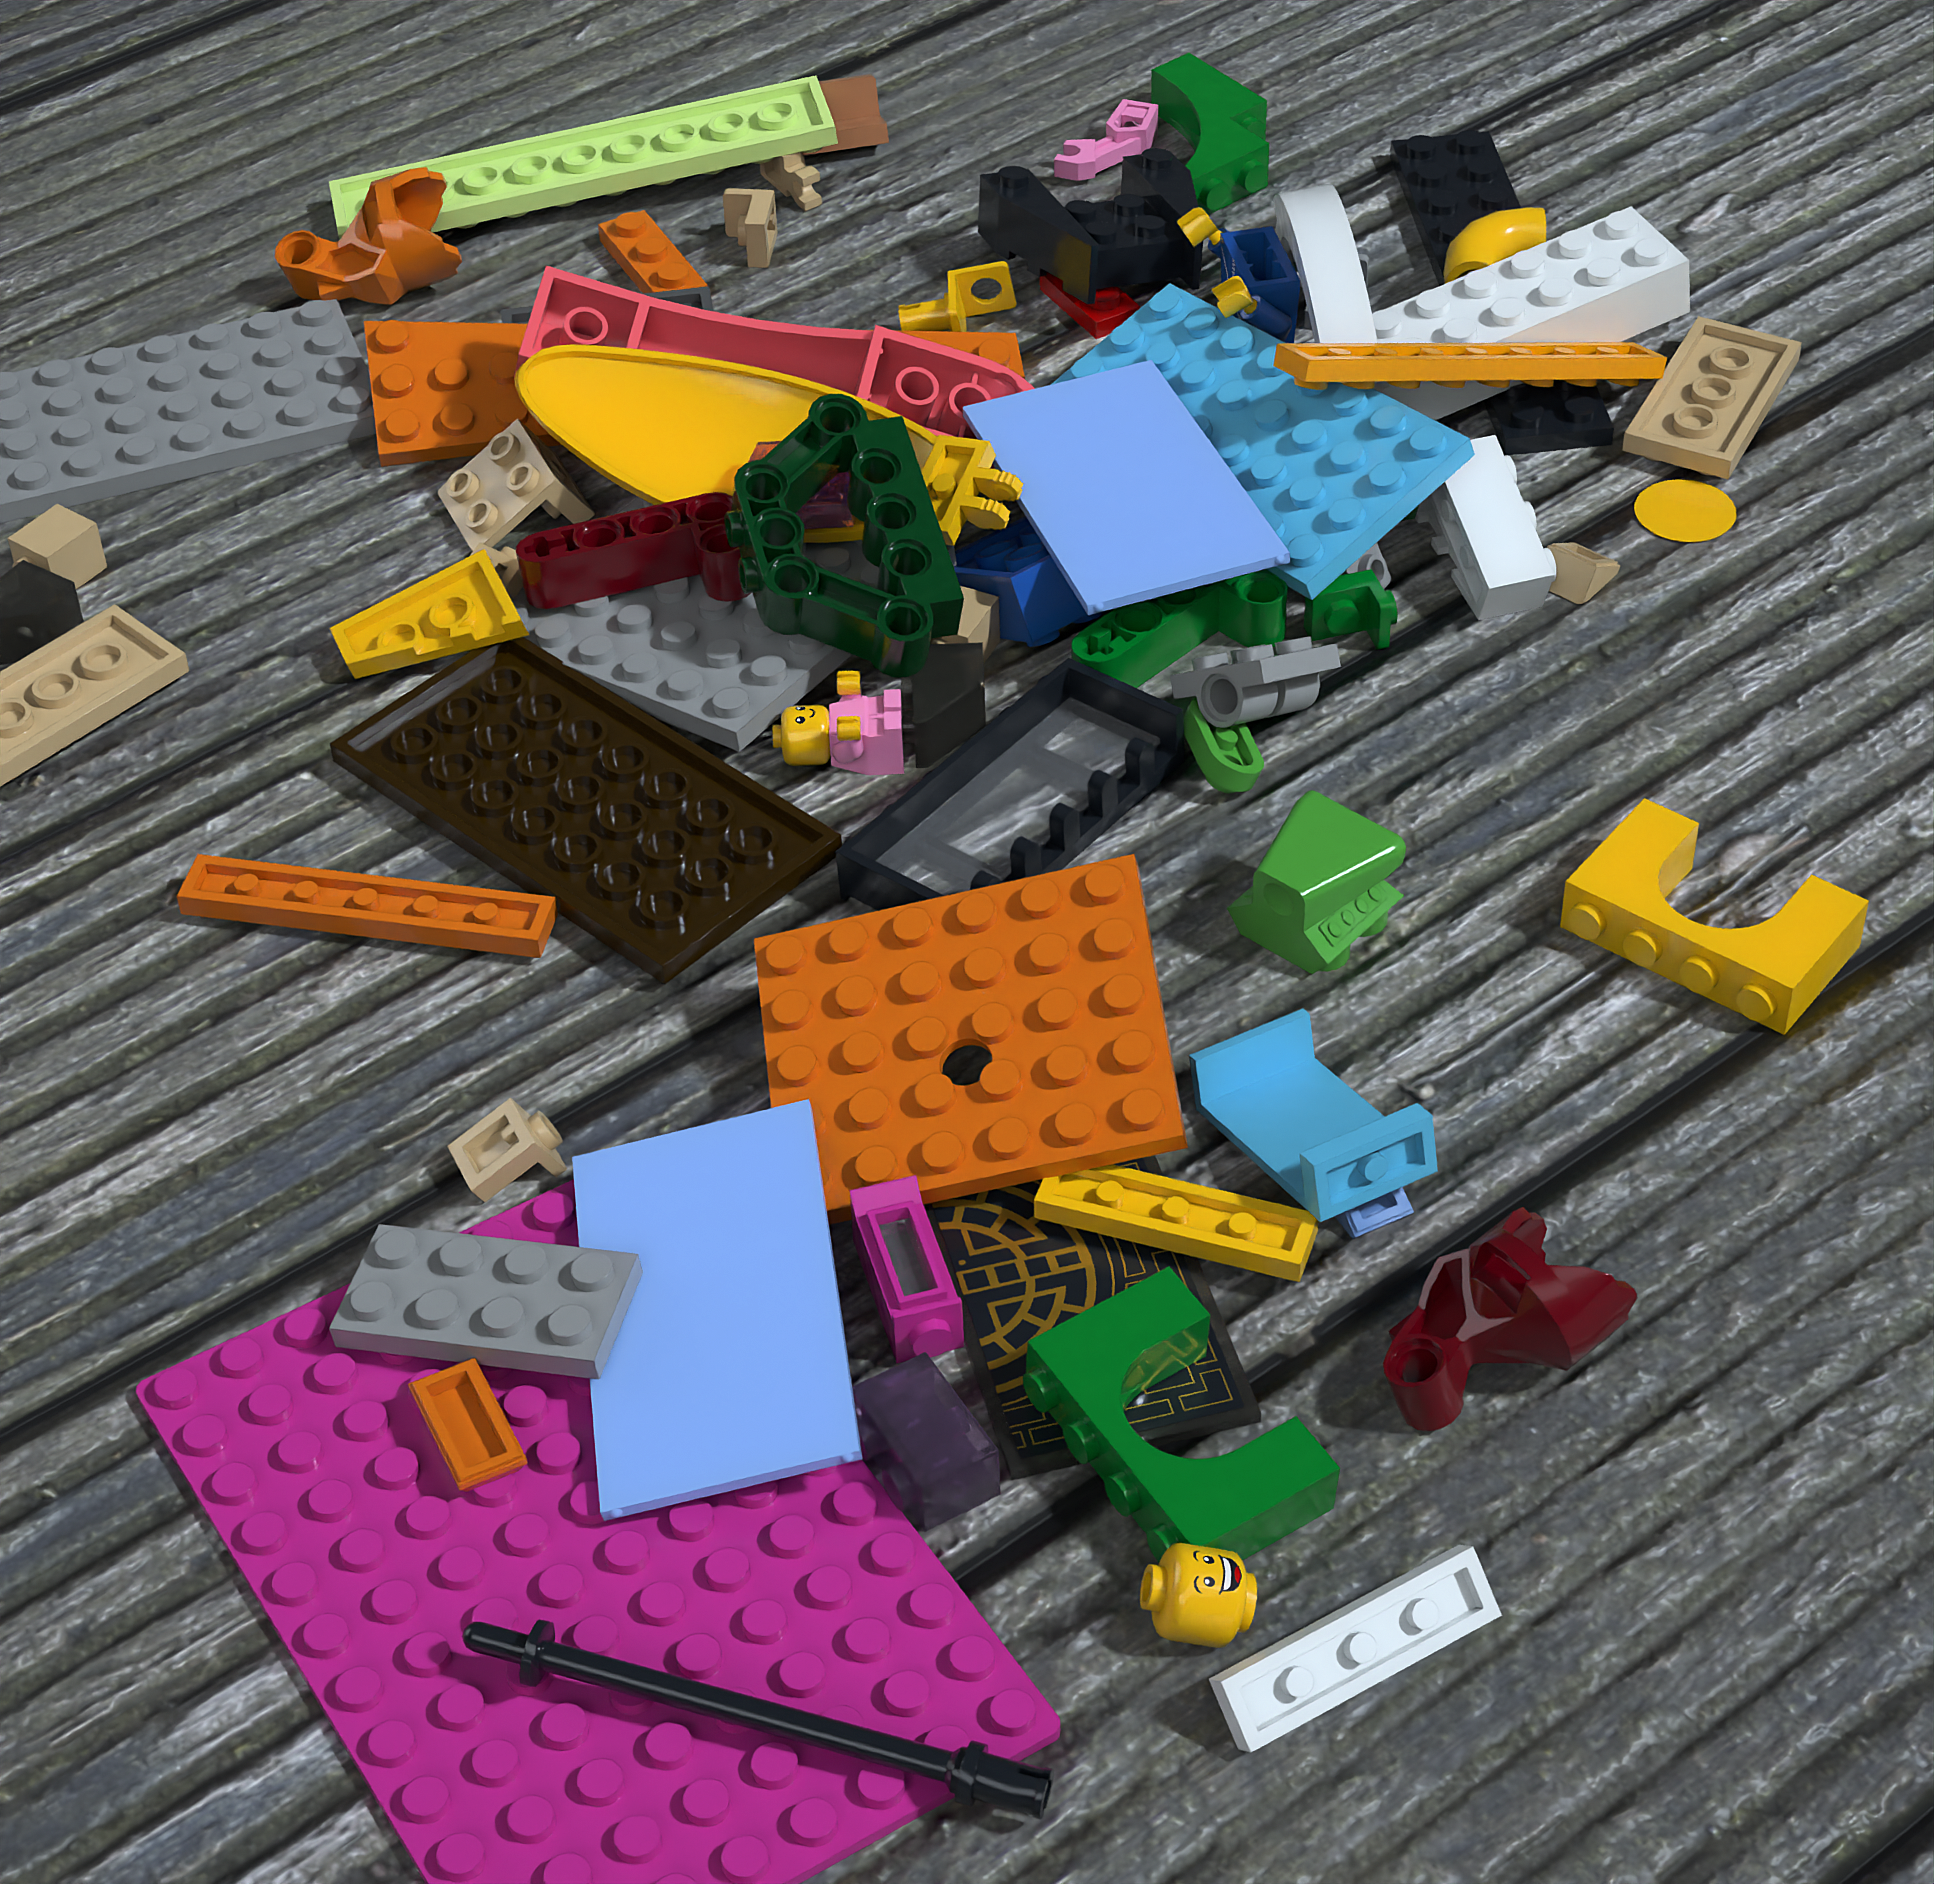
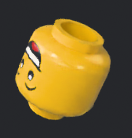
M1174 1543L1164 1552L1158 1565L1148 1564L1144 1571L1140 1588L1141 1608L1151 1611L1154 1627L1160 1637L1171 1641L1215 1648L1225 1647L1234 1639L1237 1632L1245 1633L1249 1629L1257 1600L1256 1578L1254 1574L1246 1572L1245 1565L1237 1553L1185 1543Z

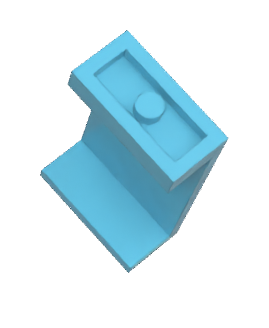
M1303 1008L1189 1055L1196 1110L1320 1222L1438 1172L1433 1115L1418 1103L1390 1115H1382L1315 1058L1310 1014Z

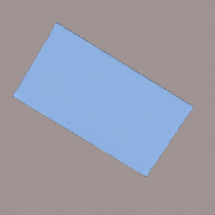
M1152 360L962 407L963 417L978 440L990 441L996 454L993 461L995 468L1001 472L1004 470L1016 475L1024 483L1021 488L1022 493L1016 501L1088 615L1290 563V552Z
M809 1099L572 1157L579 1247L638 1254L643 1271L600 1379L590 1378L600 1513L604 1521L862 1460L813 1111Z

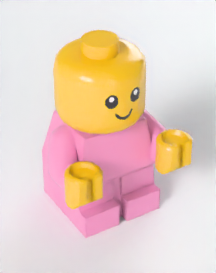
M860 671L837 672V693L842 695L839 702L829 704V711L823 705L789 706L782 712L781 724H774L772 726L773 748H782L784 761L789 765H822L831 758V766L865 775L904 774L901 689L884 690L883 696H862Z

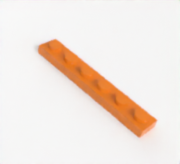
M197 854L176 896L180 913L183 915L541 958L558 916L556 899L553 896Z

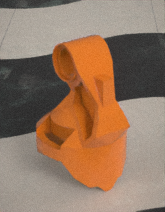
M427 167L409 169L372 181L363 206L338 242L317 237L310 231L305 230L294 231L284 236L275 248V258L295 293L301 298L326 301L337 299L339 301L346 298H356L369 303L392 305L408 291H415L457 275V268L462 263L458 248L444 243L441 236L431 232L443 205L442 195L447 188L446 180L442 173L429 171Z

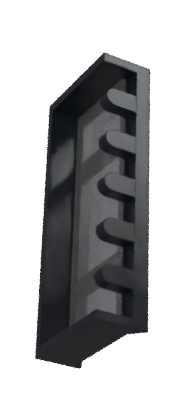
M1066 659L1050 674L1042 677L1033 688L1015 703L1005 708L997 718L979 733L966 740L956 752L938 767L925 774L920 782L897 801L888 805L879 816L855 836L848 838L835 851L841 899L846 901L849 897H852L879 911L1062 870L1185 762L1183 709L1075 660Z

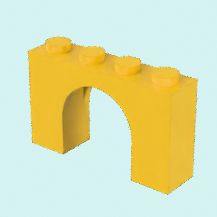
M1644 798L1565 881L1560 927L1632 961L1638 966L1684 986L1694 993L1738 1012L1750 1020L1785 1035L1860 947L1869 900L1811 874L1778 913L1760 924L1729 929L1706 926L1692 921L1674 910L1665 898L1693 868L1699 823Z

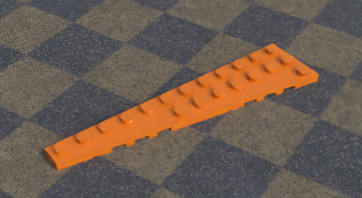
M398 320L364 321L381 467L477 455L489 444L494 436L503 432L517 418L548 447L562 445L530 414L520 400L515 387L514 374L518 354L528 324L411 322ZM898 331L995 361L1025 379L1016 333Z

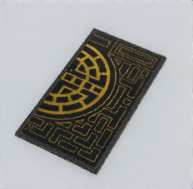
M1155 1155L1114 1164L1163 1176ZM1043 1179L924 1204L957 1296L962 1300L964 1346L1011 1481L1081 1464L1069 1450L1060 1425L1048 1411L1045 1413L1038 1411L1026 1394L1023 1385V1375L1026 1374L1027 1342L1170 1266L1211 1315L1206 1357L1138 1394L1124 1410L1129 1424L1143 1440L1153 1447L1261 1422V1411L1197 1257L1034 1218V1199Z

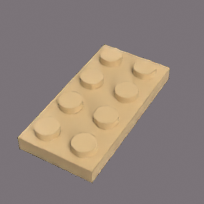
M1698 316L1666 366L1663 379H1658L1625 431L1622 451L1643 456L1651 461H1662L1695 470L1702 475L1729 479L1798 363L1802 342Z
M114 604L0 671V787L188 673L189 667L186 653Z

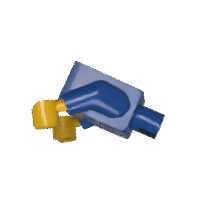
M1199 207L1192 209L1178 219L1177 224L1193 247L1209 238L1208 249L1221 259V284L1211 290L1219 300L1217 306L1223 316L1228 318L1233 315L1285 343H1294L1300 278L1273 226L1233 232L1228 231L1226 228L1217 229L1205 210Z

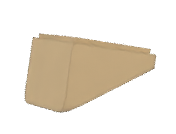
M1574 542L1553 543L1547 546L1552 552L1556 563V579L1551 583L1549 592L1576 604H1584L1618 574L1620 569L1617 561Z

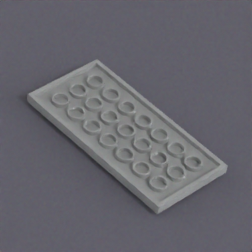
M337 299L326 301L312 300L299 307L277 312H260L250 318L225 324H208L199 330L172 336H155L146 342L120 348H103L94 354L68 360H51L42 366L16 372H0V523L42 514L56 504L67 508L376 434L370 374Z

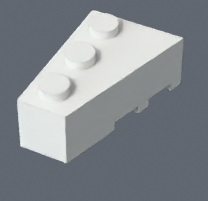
M1496 435L1472 439L1470 441L1475 455L1420 503L1415 519L1418 523L1429 521L1438 535L1437 537H1432L1431 545L1437 555L1449 553L1457 566V569H1452L1451 577L1478 620L1543 607L1551 583L1556 579L1554 556L1549 548H1543L1536 532L1537 523L1534 509L1530 502L1523 501L1516 485L1517 473L1514 462L1509 455L1504 456Z

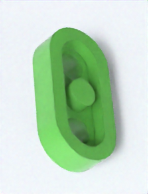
M1197 697L1194 698L1183 716L1184 735L1207 782L1215 789L1224 793L1249 791L1253 788L1264 767V760L1246 723L1225 728L1216 727L1204 718L1199 709Z

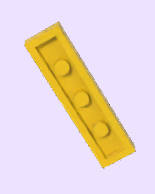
M1114 1164L1043 1178L1034 1199V1218L1296 1282L1301 1280L1318 1232L1319 1222L1307 1210Z

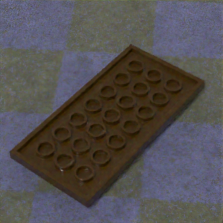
M525 637L473 649L330 743L333 762L529 894L555 897L559 914L663 984L668 983L835 859V851L842 846L840 833L586 675L562 664L563 661Z

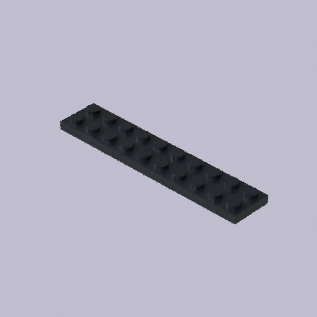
M1465 130L1454 135L1434 137L1415 135L1409 139L1391 141L1390 159L1437 282L1439 286L1444 285L1443 272L1449 244L1474 220L1495 211L1518 209L1521 206L1489 131ZM1554 380L1552 387H1538L1522 383L1483 400L1504 456L1612 445L1614 426L1597 386H1578L1564 380Z

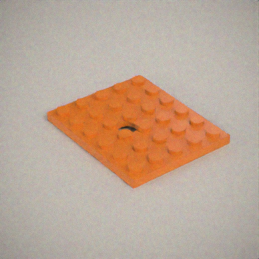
M1135 854L754 938L771 1108L807 1099L810 1101L829 1225L852 1220L849 1190L913 1175L917 1177L924 1205L1188 1148L1141 877ZM976 1045L985 1048L991 1053L992 1062L983 1068L980 1080L976 1083L955 1085L949 1077L942 1073L945 1060L958 1048Z

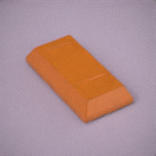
M475 1358L408 1383L409 1390L459 1491L468 1492L518 1472L528 1464L527 1458Z

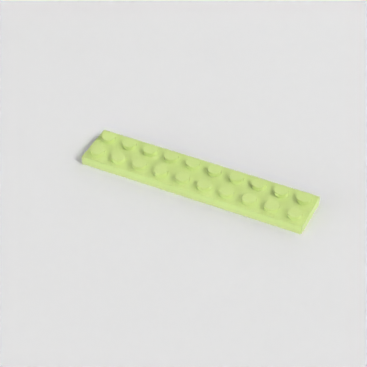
M815 75L329 181L338 236L341 239L363 206L372 181L409 169L427 167L429 171L442 173L446 180L447 188L442 195L443 205L437 221L431 229V232H438L451 228H470L479 222L501 217L516 218L527 214L529 211L552 206L566 207L575 204L579 200L597 196H616L629 189L647 185H667L676 179L697 174H717L726 168L747 163L762 164L773 160L775 157L793 153H812L819 151L825 146L838 144L835 124Z

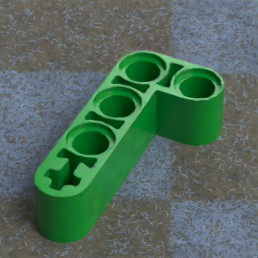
M1263 569L1115 608L1073 638L1071 659L1138 688L1218 631L1246 647L1272 644L1275 647V643L1282 642L1286 635L1288 586L1284 580L1269 570Z

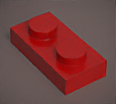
M1048 272L1046 276L1040 277V290L1095 339L1109 335L1116 327L1140 309V306L1118 286L1096 289L1095 304H1086L1062 290L1063 280Z

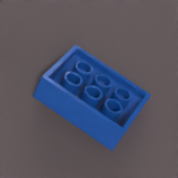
M1026 516L1007 525L1005 529L997 530L955 551L957 565L954 566V570L960 586L999 597L1001 639L1026 642L1029 647L1040 646L1060 636L1058 629L1072 622L1083 623L1093 620L1105 613V611L1091 615L1086 613Z

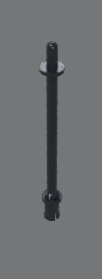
M537 1620L529 1635L485 1622H472L463 1631L462 1639L469 1650L519 1664L520 1683L526 1686L536 1687L546 1672L941 1781L946 1783L951 1793L955 1794L956 1803L970 1807L974 1804L975 1800L1026 1813L1032 1815L1033 1818L1041 1820L1051 1794L1054 1769L1048 1767L1041 1768L988 1753L987 1744L972 1740L968 1747L962 1746L952 1752L555 1642L554 1623L550 1621Z

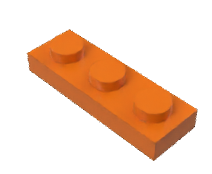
M645 210L623 213L616 219L598 224L600 242L643 294L708 286Z

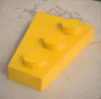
M485 549L330 627L345 663L355 679L529 635Z

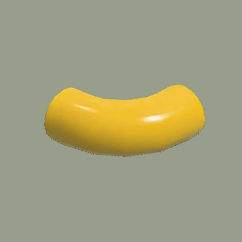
M1526 207L1495 211L1470 222L1449 244L1443 272L1445 284L1463 277L1472 271L1480 270L1511 257L1520 251L1546 242V215L1544 208Z

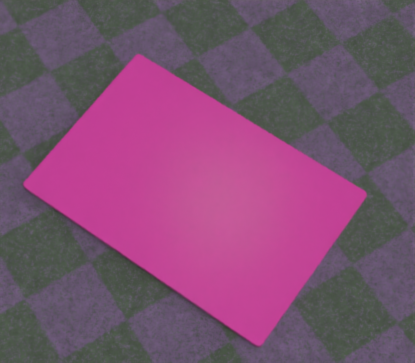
M574 1179L459 1233L579 1247ZM350 1284L158 1372L139 1382L136 1387V1394L144 1412L426 1884H800L955 1797V1794L949 1791L946 1783L552 1673L546 1672L536 1687L523 1685L520 1683L519 1664L476 1653L466 1648L462 1635L464 1628L472 1622H485L529 1635L537 1620L550 1621L554 1623L555 1642L952 1752L962 1746L968 1747L969 1743L973 1740L987 1744L988 1753L1021 1761L1055 1742L1060 1736L1061 1723L1057 1713L863 1460L604 1521L600 1513L590 1378L479 1365L527 1458L528 1464L518 1472L468 1492L459 1491L409 1390L408 1383L462 1362L336 1347L329 1328Z

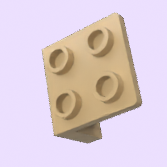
M518 418L503 432L494 436L481 452L462 469L454 472L438 490L439 497L472 551H474L479 542L491 548L495 546L539 505L553 518L556 519L563 514L573 524L588 521L595 515L557 454Z

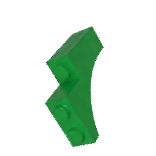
M1186 53L1152 69L1151 104L1158 105V117L1181 133L1195 152L1185 166L1191 171L1198 207L1204 209L1210 215L1268 187L1269 142L1266 141L1267 100L1191 53Z

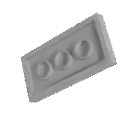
M379 1224L329 1330L336 1347L454 1362H465L475 1358L478 1365L600 1379L643 1271L639 1256L635 1253Z

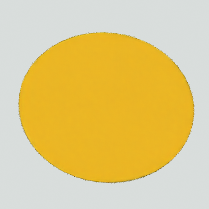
M1675 479L1658 482L1644 489L1638 495L1634 504L1635 515L1647 530L1660 537L1679 542H1702L1717 538L1726 533L1736 520V507L1728 495L1712 485L1694 480Z

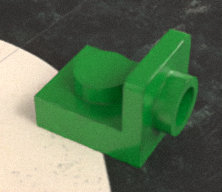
M1372 569L1340 575L1313 600L1305 597L1304 629L1307 635L1311 637V642L1367 631L1377 650L1389 647L1391 625L1396 624L1398 619L1397 605L1390 590L1384 591Z

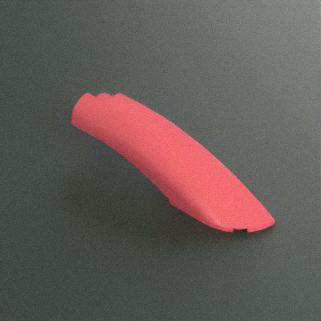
M550 266L545 267L515 369L516 374L519 367L541 349L570 344L632 348L704 357L750 365L817 382L891 410L919 424L936 436L947 435L970 439L977 438L963 417V406L1035 389L1020 375L995 361L875 325L874 331L813 327L730 315L653 298ZM992 463L991 469H996Z

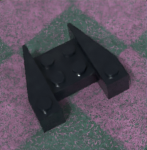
M1150 148L1144 150L1140 155L1124 156L1120 195L1114 197L1111 201L1095 203L1085 200H1074L1068 202L1064 207L1029 169L1020 166H1006L997 173L980 175L978 233L998 255L1007 260L1016 258L1017 255L1027 260V271L1039 278L1046 276L1048 272L1063 280L1062 290L1082 302L1095 304L1096 289L1181 278L1192 290L1199 289L1203 241L1193 247L1177 224L1178 219L1198 207L1191 171L1171 151L1161 148Z

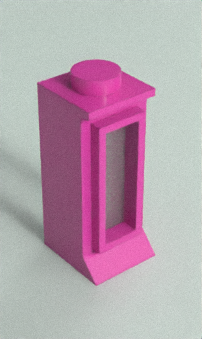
M916 1175L849 1190L853 1242L896 1363L922 1357L931 1358L941 1355L946 1351L963 1348L962 1300L957 1296L922 1203Z

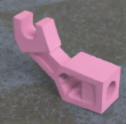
M1122 99L1106 122L1105 138L1096 142L1095 139L1066 140L1064 142L1063 155L1057 154L1054 159V177L1076 181L1095 178V173L1122 162L1124 156L1140 155L1144 150L1152 148L1158 136V105Z

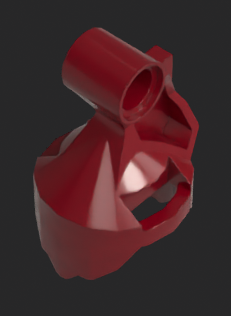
M1524 1207L1513 1211L1472 1243L1469 1248L1438 1257L1423 1285L1418 1306L1412 1313L1388 1331L1392 1343L1383 1362L1384 1374L1403 1419L1409 1426L1422 1431L1438 1430L1451 1424L1460 1415L1463 1408V1393L1469 1369L1473 1364L1533 1363L1564 1371L1569 1370L1609 1338L1629 1319L1628 1313L1638 1298L1635 1289L1625 1281L1615 1280L1611 1274L1588 1267L1547 1265L1545 1263L1546 1253L1542 1249L1547 1231L1544 1219L1536 1213H1529Z

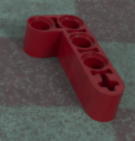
M720 492L705 493L526 536L516 546V556L526 600L536 608L552 609L699 574L709 597L725 602L746 598L751 593L744 594L741 587L738 561L742 557L739 547L731 548L729 546L725 532L724 515L725 512H731L733 496Z

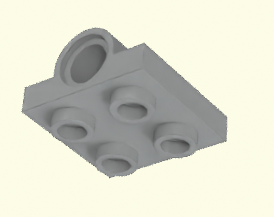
M1308 636L1275 643L1277 654H1274L1272 644L1230 651L1232 663L1228 661L1227 652L1191 659L1193 671L1170 675L1173 697L1178 699L1196 696L1199 709L1204 718L1210 724L1220 728L1304 710L1310 707L1318 696L1320 688L1318 672L1341 667L1337 643L1312 647L1311 637Z

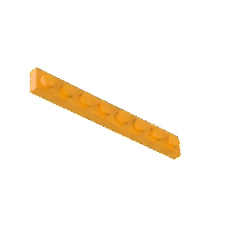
M1634 342L1277 343L1273 366L1294 376V384L1314 390L1327 389L1329 382H1341L1343 385L1357 389H1373L1375 381H1386L1390 385L1408 389L1419 388L1421 381H1432L1437 385L1449 388H1463L1466 381L1476 380L1480 384L1498 388L1509 387L1510 380H1520L1523 383L1538 387H1552L1554 380H1564L1578 386L1593 387L1596 386L1597 379H1606L1618 385L1638 386L1640 379H1663L1667 357Z

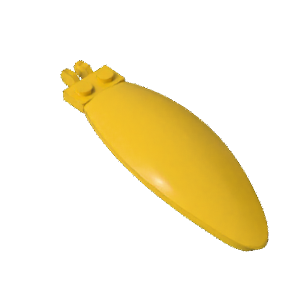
M576 344L544 348L522 364L514 377L515 387L520 400L536 421L552 437L601 475L653 505L713 492L726 493L733 496L734 477L738 469L748 462L761 460L808 418L812 403L821 396L843 394L854 398L864 408L869 421L901 416L847 392L796 376L728 361L632 348ZM903 417L946 545H955L966 520L982 529H1005L1010 519L1009 514L1011 511L1003 503L997 501L1006 500L1014 502L1018 500L1024 483L1010 472L991 469L996 454L990 441L947 435L936 436L919 424ZM979 491L991 499L986 500L983 497H977ZM852 515L848 525L804 527L803 543L862 540L864 522Z

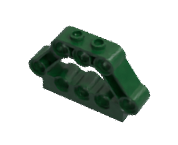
M828 394L819 397L812 403L806 420L761 460L744 464L738 469L734 477L731 512H725L724 524L729 546L731 548L739 547L742 557L738 561L741 587L744 594L753 593L759 616L764 625L772 631L783 635H804L869 660L883 674L892 677H908L918 673L924 667L932 638L958 635L964 596L903 417L898 416L869 421L862 405L850 396ZM848 472L850 479L847 507L854 517L864 522L861 544L862 553L867 561L879 567L877 589L815 566L811 560L802 556L804 524L795 513L838 473Z

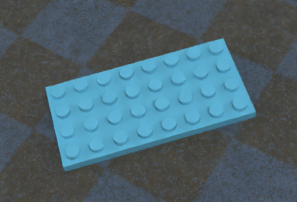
M1169 283L1126 321L1116 327L1112 333L1091 351L1076 361L1071 368L1052 384L1152 360L1290 552V563L1267 568V570L1284 580L1288 587L1313 600L1475 455L1470 438L1375 389L1352 388L1343 385L1341 382H1329L1328 388L1324 390L1308 389L1294 384V376L1273 366L1277 343L1285 342L1233 315L1225 318L1219 308Z

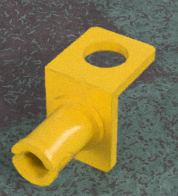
M1005 261L948 271V292L944 293V298L898 306L901 330L943 331L950 329V332H967L966 317L1015 308L1016 296L1008 264ZM982 278L994 279L1002 287L1000 293L991 299L976 297L971 288L977 280Z

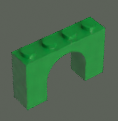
M1170 1266L1027 1342L1026 1374L1023 1375V1385L1034 1407L1041 1413L1048 1411L1063 1429L1066 1444L1073 1456L1081 1464L1090 1463L1103 1479L1106 1493L1115 1509L1124 1517L1131 1515L1146 1533L1149 1548L1158 1563L1164 1552L1174 1543L1233 1551L1243 1561L1334 1509L1340 1467L1297 1416L1232 1452L1203 1459L1183 1458L1165 1453L1147 1443L1133 1430L1124 1414L1128 1404L1147 1388L1206 1357L1211 1315Z

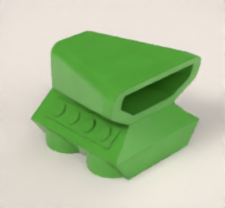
M1313 790L1307 791L1296 801L1253 876V886L1227 907V910L1241 935L1313 975L1317 971L1328 972L1337 970L1349 960L1350 944L1358 937H1368L1381 932L1388 922V910L1404 897L1403 894L1384 879L1402 865L1406 853L1405 842L1398 834Z

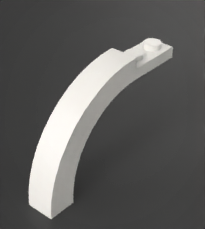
M1325 184L1275 194L1273 199L1277 218L1275 232L1290 261L1296 262L1315 343H1378L1357 248L1344 206L1334 186Z

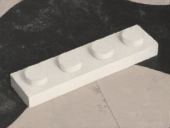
M1457 1545L1209 1678V1681L1237 1748L1251 1753L1502 1615L1474 1547Z

